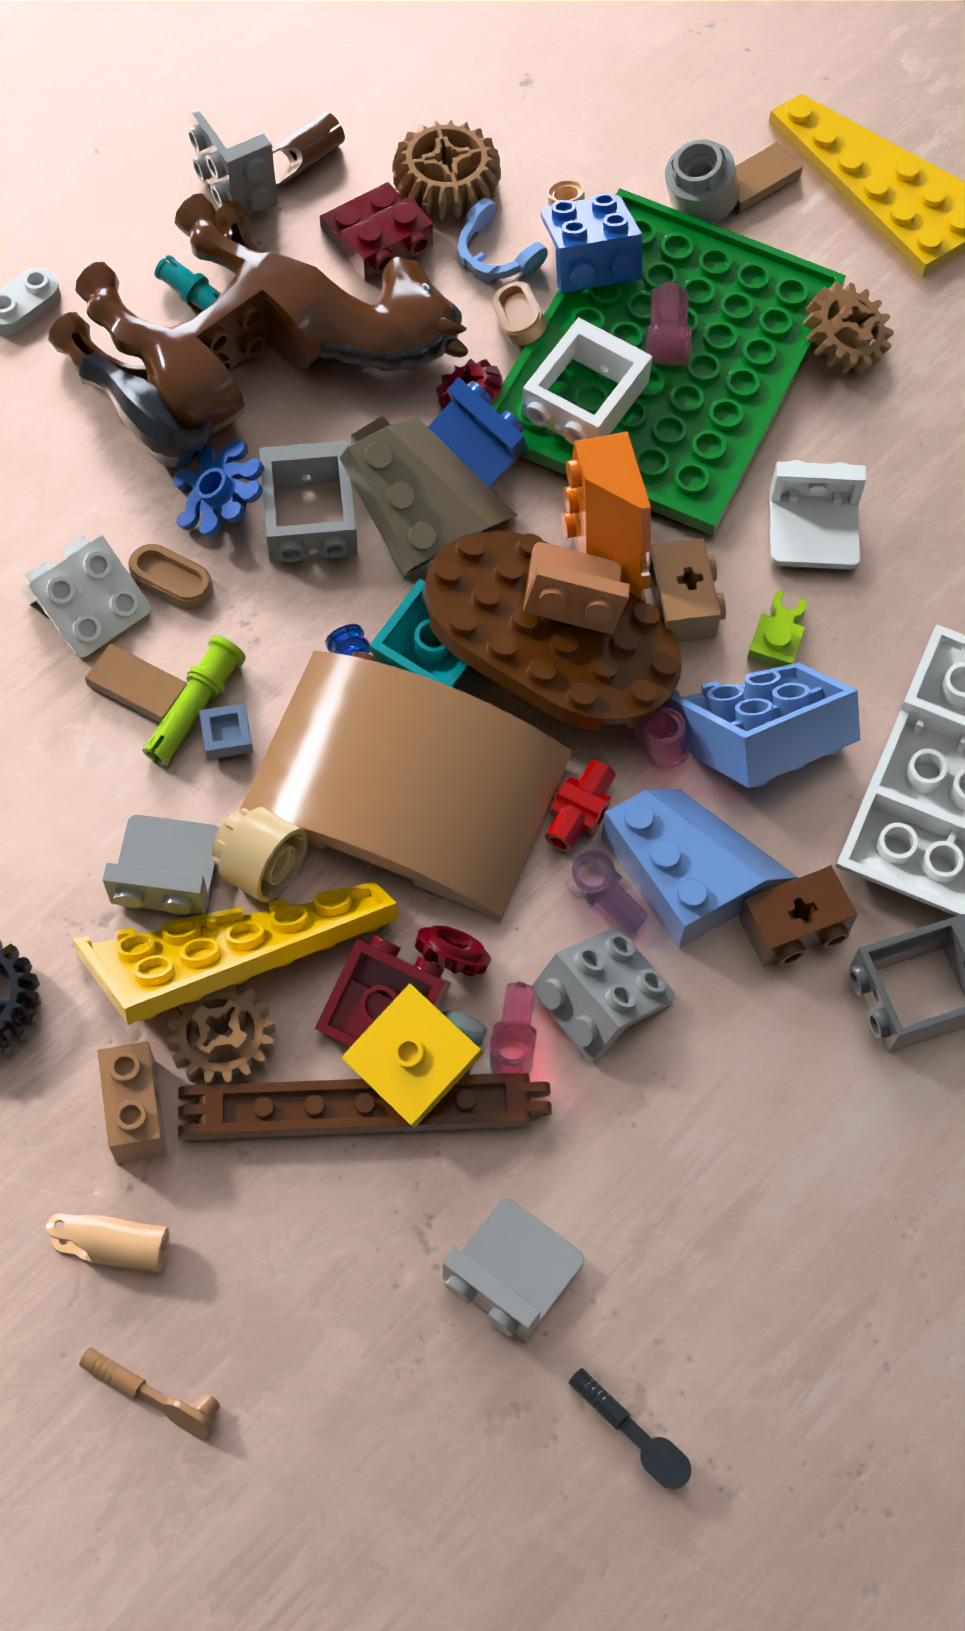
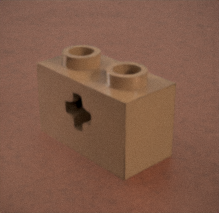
M704 538L651 544L647 568L650 573V586L654 605L659 611L660 616L664 619L665 628L672 630L677 642L716 638L719 622L726 618V605L723 593H716L714 581L717 580L716 560L714 555H707Z
M149 1042L97 1050L108 1145L117 1165L168 1156L156 1062Z

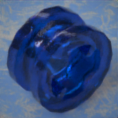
M348 624L332 631L325 640V646L331 653L350 656L353 652L360 651L368 654L370 652V643L364 638V630L358 624Z

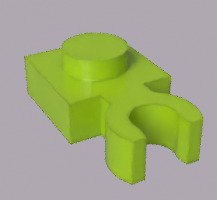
M778 591L774 595L770 609L771 616L762 613L747 656L749 660L774 668L793 664L805 627L798 625V623L803 619L807 600L801 598L797 608L792 610L786 609L781 604L784 594L782 591Z

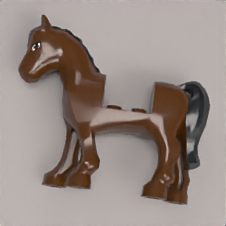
M193 194L184 200L176 211L174 223L183 234L190 238L192 254L199 260L221 265L235 274L232 281L213 304L192 320L173 327L149 322L138 317L124 305L118 293L120 281L116 273L104 261L93 262L83 269L76 280L75 286L76 293L88 304L86 314L92 321L106 329L119 352L140 358L144 365L124 363L102 351L91 340L90 325L77 312H68L61 315L50 328L48 341L56 351L68 356L75 369L79 372L82 384L99 387L107 392L122 422L134 434L144 451L160 464L173 468L188 467L202 452L209 436L216 435L244 414L245 404L242 393L230 372L248 357L256 356L266 344L270 345L286 361L301 369L309 367L319 358H322L324 360L336 359L342 364H358L367 368L375 367L382 371L414 370L422 364L430 363L440 358L444 354L457 358L465 357L468 354L467 347L458 339V334L467 330V327L461 325V311L432 285L422 265L417 261L402 257L391 259L382 274L383 291L376 305H370L344 291L313 265L273 252H258L250 239L252 218L239 201H228L216 212L213 204L204 194Z

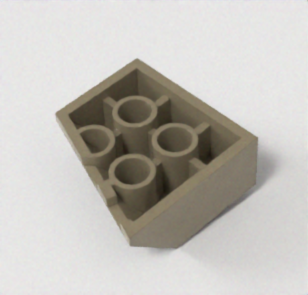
M418 417L387 426L349 445L340 457L345 470L403 576L433 561L438 552L452 541L464 535L490 531L518 516Z

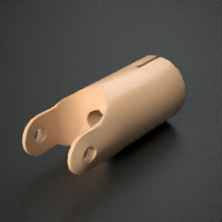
M56 1214L47 1222L46 1229L52 1237L51 1243L57 1252L76 1255L80 1259L91 1263L152 1273H160L163 1269L169 1244L168 1226L101 1215L74 1216ZM63 1222L64 1226L61 1229H56L55 1224ZM60 1240L69 1241L66 1245L60 1244Z

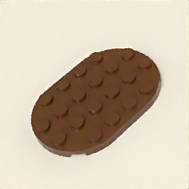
M508 531L472 533L452 541L434 557L429 566L422 591V603L426 604L430 616L429 626L444 647L467 665L548 715L581 728L600 730L602 725L624 724L626 729L636 727L653 719L667 706L680 679L682 670L681 652L672 630L665 628L664 619L653 605L646 603L629 592V598L613 635L524 613L523 608L531 553L536 543H547L539 536L531 533L520 534Z

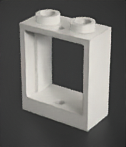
M578 317L523 387L522 415L526 416L533 424L546 427L563 436L572 445L577 440L610 435L649 383L653 356ZM572 359L619 383L595 415L548 391Z

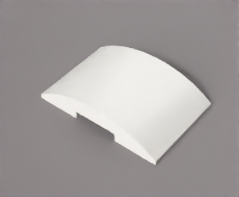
M936 624L835 867L955 916L965 914V635Z

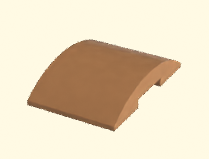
M313 651L240 809L246 808L251 811L258 807H265L305 830L308 836V844L326 850L327 846L342 851L410 878L416 887L502 920L572 751L554 738L514 715L443 683L372 660L331 652Z

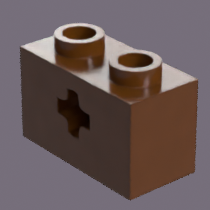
M832 865L744 899L738 918L763 967L776 962H779L781 966L791 964L802 958L806 954V950L821 944L823 948H830L842 943L849 937L858 914Z

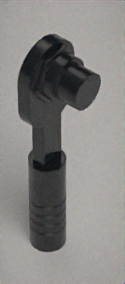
M579 1369L571 1377L568 1384L591 1404L616 1431L620 1430L641 1450L640 1460L642 1466L655 1481L668 1490L681 1489L689 1482L692 1474L691 1464L687 1456L678 1447L664 1437L651 1438L630 1418L631 1414L594 1380L585 1369Z

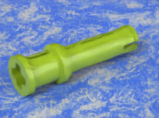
M217 635L211 636L208 641L209 649L199 664L191 666L187 671L186 680L188 684L147 744L142 748V752L155 762L157 757H159V765L167 766L171 757L200 716L199 711L204 710L211 698L216 699L222 696L225 691L224 683L234 668L242 666L245 662L246 656L244 652L228 639Z

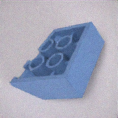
M799 662L746 674L744 678L745 683L721 685L718 681L701 684L702 693L680 697L679 692L675 690L665 707L694 758L747 788L763 786L772 778L788 771L802 769L805 764L825 755L836 754L842 748L861 740L858 690Z
M681 789L644 790L605 812L601 837L678 948L739 915L744 899L798 878Z

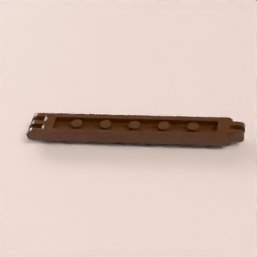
M528 1073L463 1075L417 1127L414 1128L364 1079L186 1085L178 1088V1099L181 1101H198V1104L179 1106L178 1119L184 1121L198 1120V1124L178 1126V1139L207 1140L527 1127L533 1124L532 1117L552 1114L551 1102L531 1101V1098L549 1096L551 1088L549 1082H530V1075Z

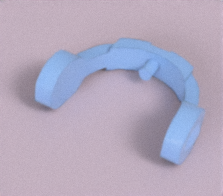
M483 198L474 204L467 213L466 225L461 231L459 244H457L458 257L464 268L466 267L471 271L474 277L490 282L493 279L508 278L520 272L527 276L542 266L548 256V249L540 242L531 244L520 252L514 261L501 266L482 263L486 258L482 252L473 257L468 251L469 240L475 232L481 231L488 225L497 213V205L490 198Z

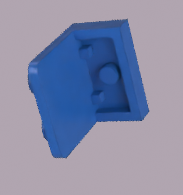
M601 193L591 199L574 202L560 200L550 206L541 208V220L556 247L557 286L561 293L642 279V233L620 196Z
M458 377L447 389L451 402L428 428L491 488L528 448L524 435L521 434L525 427L507 410L500 415L491 407L489 403L493 400L492 397L478 383L473 381L468 386Z

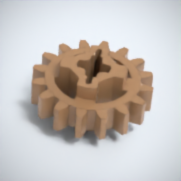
M835 282L829 289L824 287L806 307L805 311L809 316L803 321V325L812 329L806 340L818 344L819 347L814 352L816 356L825 353L828 356L827 365L829 367L839 362L841 363L843 373H847L854 367L859 374L868 366L870 368L874 367L884 357L883 355L892 346L887 340L894 332L892 329L884 326L890 319V315L880 314L878 311L882 302L880 300L871 302L868 299V289H865L860 294L857 293L854 283L851 282L844 289L839 282Z
M237 984L229 985L226 991L217 990L204 995L200 1000L192 1002L190 1005L184 1003L176 1006L181 1018H168L169 1030L175 1034L166 1038L169 1051L176 1052L172 1058L177 1069L188 1066L186 1075L190 1082L193 1083L203 1075L206 1085L216 1084L217 1079H224L225 1084H234V1077L241 1075L249 1083L252 1081L250 1068L253 1065L261 1069L267 1067L266 1057L262 1051L272 1052L275 1050L274 1039L268 1035L276 1032L274 1019L266 1018L270 1013L267 1002L262 1001L255 1004L256 994L255 990L251 987L240 995L238 994ZM248 1019L252 1021L255 1028L253 1041L249 1040L248 1035L243 1032L247 1027L246 1021ZM191 1029L200 1037L195 1043L196 1050L194 1052L189 1046ZM227 1030H230L231 1035L228 1038L223 1035ZM215 1032L220 1034L215 1040L213 1039L212 1035Z

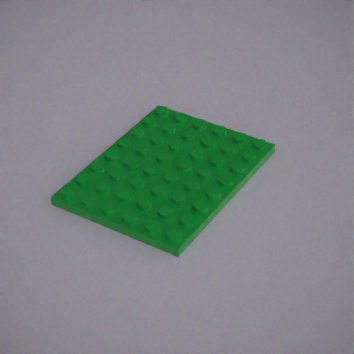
M619 188L615 195L622 198L642 233V279L561 293L558 290L543 315L547 323L544 333L534 342L525 345L504 380L499 396L490 406L500 415L507 410L525 427L521 434L524 435L528 448L520 455L521 457L567 475L566 461L572 460L574 445L569 443L563 436L546 427L533 424L526 416L522 415L523 387L578 317L652 355L649 383L610 435L628 432L651 511L713 536L814 342L806 340V337L812 332V329L803 325V321L809 316L805 311L806 307L824 287L829 289L835 282H839L843 288L846 275ZM572 359L548 391L595 415L619 383Z

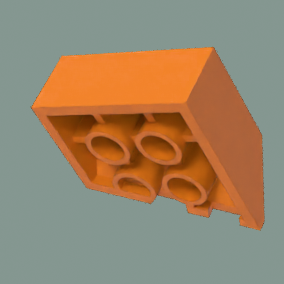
M628 432L574 441L572 460L566 461L569 487H564L563 489L567 512L561 513L564 536L566 539L572 538L575 550L578 552L618 562L622 568L620 582L630 584L629 592L648 603L644 589L650 588V573L647 568L646 552H651V506Z

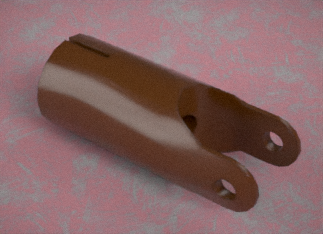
M328 111L321 112L272 147L273 154L277 151L283 152L290 163L288 174L276 182V187L286 184L345 141V133L341 125L330 132L332 128L340 123L332 113Z

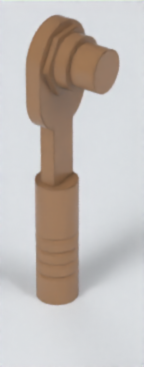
M91 1347L83 1354L79 1363L81 1368L111 1384V1386L131 1398L137 1399L139 1397L163 1411L170 1421L195 1437L206 1439L213 1431L212 1422L215 1419V1413L220 1408V1404L211 1395L203 1394L198 1402H194L189 1406L176 1398L168 1399L148 1387L145 1379L115 1363V1361Z

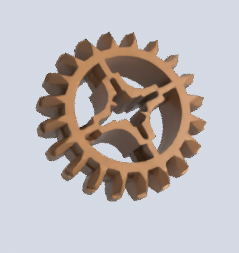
M452 119L446 125H440L434 120L429 128L419 124L416 133L407 132L404 141L398 142L396 154H394V159L392 160L393 184L395 185V190L399 191L403 199L411 196L428 217L432 214H438L441 221H443L446 215H453L459 221L462 213H468L472 206L481 199L495 198L499 181L501 180L500 155L498 154V149L494 148L492 138H484L481 128L470 131L468 122L461 126H456Z

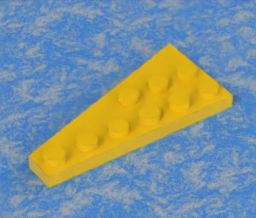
M803 94L797 95L770 111L768 122L922 276L965 251V181Z
M376 882L318 892L313 902L288 904L286 899L268 902L270 910L244 915L242 907L170 920L162 926L161 931L136 933L135 927L117 930L118 939L92 943L90 936L75 938L73 942L76 955L126 1023L130 1025L138 1021L152 1019L158 1013L178 1005L200 1000L204 995L229 985L241 984L250 977L275 967L287 966L294 960L316 951L333 948L339 942L354 936L376 931L381 926L398 920L399 914L397 902Z

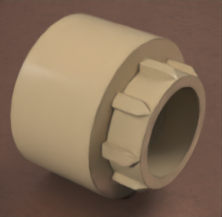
M258 807L251 811L244 808L233 812L220 826L212 844V857L214 863L219 865V874L222 879L261 902L266 903L280 896L295 878L306 855L308 836L305 830L265 807Z

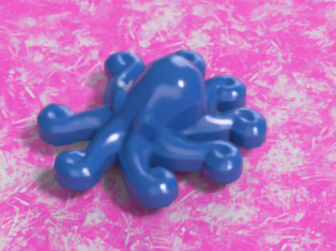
M235 440L231 442L218 457L216 449L212 445L206 444L196 458L201 463L200 473L196 474L191 469L183 468L175 474L173 483L179 490H185L190 486L193 488L187 499L185 511L177 517L176 523L182 530L189 531L193 529L199 522L201 512L203 521L199 526L200 532L209 538L215 536L222 526L220 519L227 520L230 523L240 521L244 517L247 503H253L261 497L263 487L255 480L264 471L263 463L258 458H252L246 463L232 462L233 460L239 461L244 459L247 455L248 446L243 441ZM239 478H244V479L250 480V482H248L247 484H245L244 482H242V481H240V480H238V479H239Z

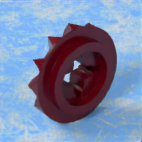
M470 358L465 366L458 367L454 365V372L452 374L442 375V384L435 390L439 399L438 402L444 410L451 402L447 389L458 377L467 385L475 381L492 397L493 400L489 403L491 405L502 390L503 378L498 367L492 366L487 359L476 363Z
M442 925L424 927L418 931L414 947L419 953L423 954L422 956L425 960L434 962L439 968H446L454 974L460 972L466 976H475L486 973L491 962V956L485 950L482 943L471 935Z

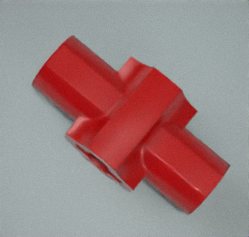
M590 760L579 780L569 777L563 782L550 811V815L556 818L545 835L546 841L552 847L569 853L573 850L583 832L592 836L598 830L604 819L605 812L611 803V797L606 795L616 778L615 771L609 765L599 760Z

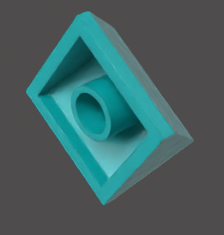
M419 579L370 643L369 651L382 664L400 668L454 687L469 665L447 650L432 632L429 626L430 616L426 604L422 603V591L425 581Z

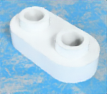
M45 268L29 269L0 289V335H13L20 332L59 302L61 291L58 279L52 271Z

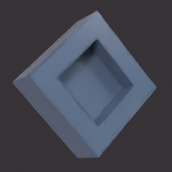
M245 703L199 711L207 760L253 753Z

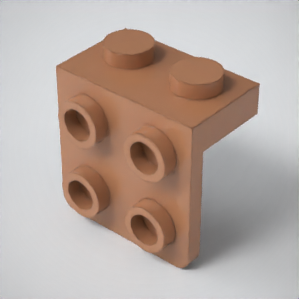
M538 542L534 545L531 553L523 612L613 635L629 598L630 584L620 582L622 568L616 561Z

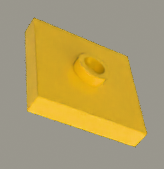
M409 983L341 1058L411 1126L416 1128L484 1052Z

